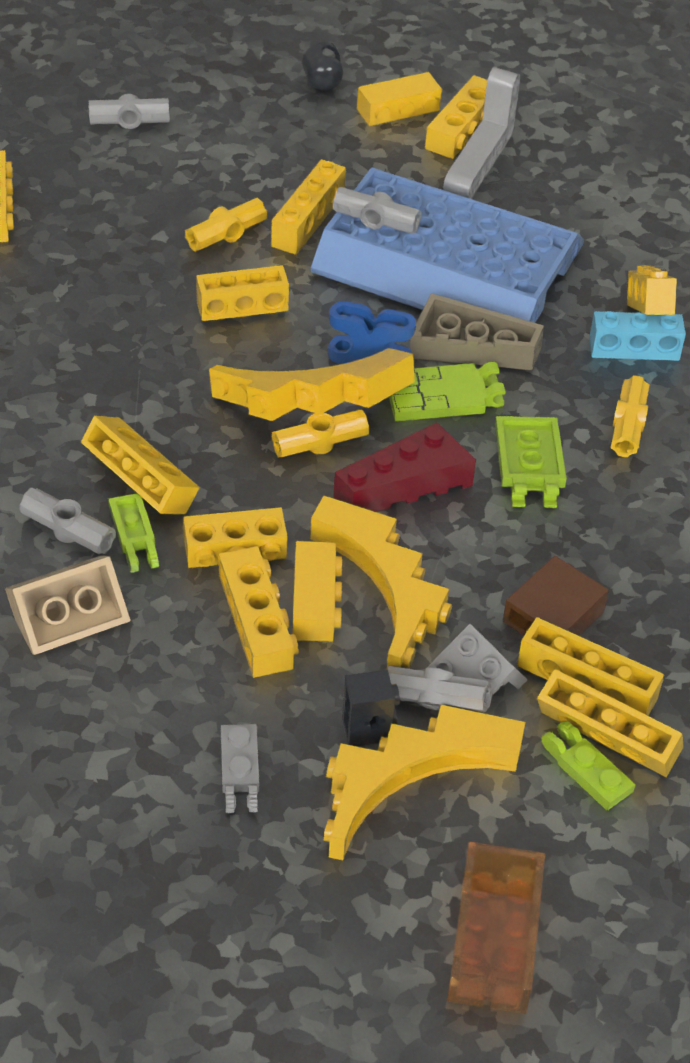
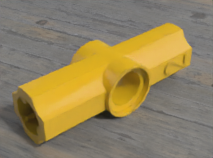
M259 198L252 199L230 210L221 206L210 214L208 220L186 229L185 238L189 243V247L195 252L223 239L232 243L242 236L244 229L266 220L267 211Z
M633 375L631 378L625 379L622 384L620 400L617 402L613 421L615 429L611 449L617 453V456L629 457L631 454H636L639 449L641 432L644 430L648 411L646 402L650 386L640 376Z
M363 409L336 416H331L327 413H314L308 417L305 424L273 431L272 441L278 458L308 450L315 454H326L333 449L335 443L369 435V425Z

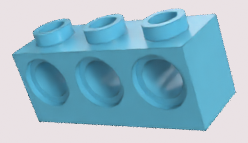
M594 311L589 336L592 358L680 361L686 335L682 314L645 315L641 312Z

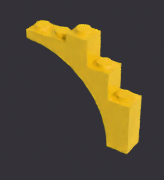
M392 348L353 362L309 370L255 371L216 365L209 369L212 397L248 407L249 415L274 421L296 408L323 414L344 401L370 408L415 382L413 354Z
M323 496L311 517L310 540L336 543V551L353 561L373 580L383 594L391 612L395 634L388 652L386 670L388 666L410 669L416 654V649L414 648L416 643L422 644L426 632L436 634L440 623L446 624L452 610V604L448 603L449 589L423 581L426 570L421 567L423 553L398 546L400 534L396 533V518Z
M441 705L438 718H430L428 731L391 724L388 738L381 736L378 751L341 743L337 757H330L326 778L332 779L331 794H335L332 810L337 811L335 820L328 819L324 833V841L329 842V857L344 860L351 839L366 816L385 798L407 784L433 774L457 769L490 768L516 772L526 722Z

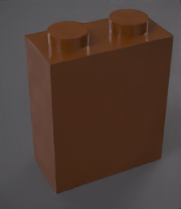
M554 556L506 599L502 622L524 636L536 617L579 636L604 612L609 590L598 581L577 570L573 565Z

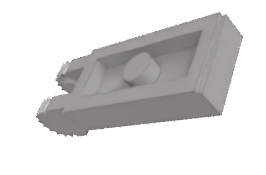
M257 724L221 725L222 793H225L226 813H234L236 808V796L234 793L248 792L247 807L249 812H258L259 766Z

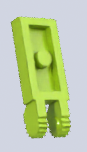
M136 493L108 499L110 513L122 552L126 553L130 572L139 571V561L135 551L146 549L147 561L150 567H159L155 537L142 497Z
M563 721L557 726L558 734L571 747L568 750L563 741L556 737V734L554 735L553 732L549 731L541 737L542 745L558 761L557 764L604 809L610 810L634 792L636 784L586 738L583 739L580 731L569 721Z

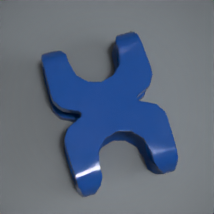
M346 301L337 302L330 308L329 321L331 326L348 334L337 335L329 343L328 356L332 362L337 364L349 363L372 356L388 348L412 353L409 348L395 343L406 342L414 335L416 321L411 314L385 309L377 317H374L370 308L366 305Z

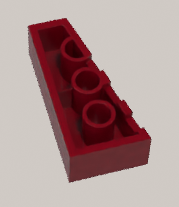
M436 422L336 471L333 499L378 512L391 508V504L402 501L408 504L418 501L419 496L433 492L436 496L448 493V488L459 485L464 489L473 486L476 459Z

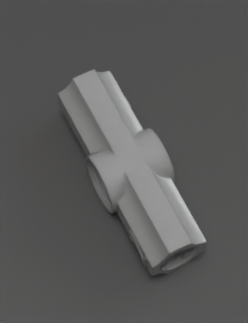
M124 94L118 100H89L90 125L120 124L126 129H133L139 126L140 123L169 122L168 98L139 99L133 94Z
M339 187L333 201V210L361 219L362 223L370 229H379L382 226H386L414 235L421 221L422 211L395 203L384 192H376L371 196Z
M30 488L24 494L19 505L20 513L52 529L55 538L61 542H77L97 554H105L111 548L116 538V530L83 513L80 504L75 500H59L38 488Z
M388 666L387 670L391 684H397L401 701L417 702L420 706L438 711L441 705L486 713L490 707L492 684L489 681L459 677L452 672L438 668H426L425 671Z

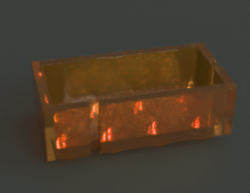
M469 841L447 1001L483 1007L484 1000L491 1001L490 1008L527 1013L533 983L545 853Z

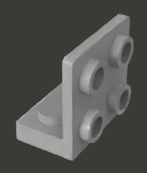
M471 624L427 667L443 669L459 677L489 681L492 684V695L508 682L519 689L528 680Z

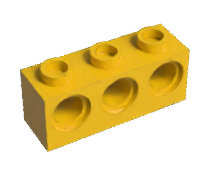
M283 265L196 275L197 305L202 321L288 311L289 282Z
M637 266V271H628L627 305L645 315H675L677 279L669 276L668 271H661L660 268H655V266Z
M282 507L183 517L188 568L219 565L220 553L257 546L262 559L267 558L268 561L287 558V532Z

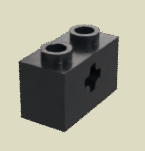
M388 670L345 675L342 721L348 745L380 743L381 736L388 738L391 724L397 725L395 706L400 704L399 689L397 684H391Z

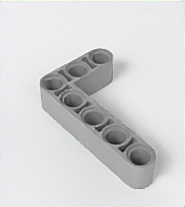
M496 67L492 68L487 81L483 120L449 169L443 185L444 191L471 199L512 135L520 74Z

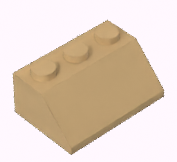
M98 556L5 588L15 621L32 655L131 621L110 556Z

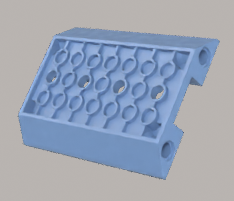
M371 167L354 191L371 196L376 192H384L395 203L419 209L422 211L417 232L413 235L386 226H382L379 229H370L362 223L361 219L337 212L323 230L311 265V272L422 310L432 293L535 323L544 309L546 291L557 274L565 275L583 246L584 239L576 232Z

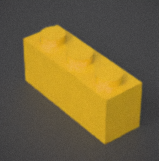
M429 72L358 87L357 110L369 126L440 111L442 88Z
M296 541L292 634H295L296 639L299 641L333 642L334 628H341V608L335 607V602H341L342 582H335V576H342V556H336V543Z

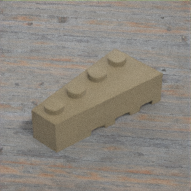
M431 293L416 323V331L410 339V350L413 354V359L461 364L474 363L475 365L482 366L488 362H497L498 367L532 370L542 348L544 325Z

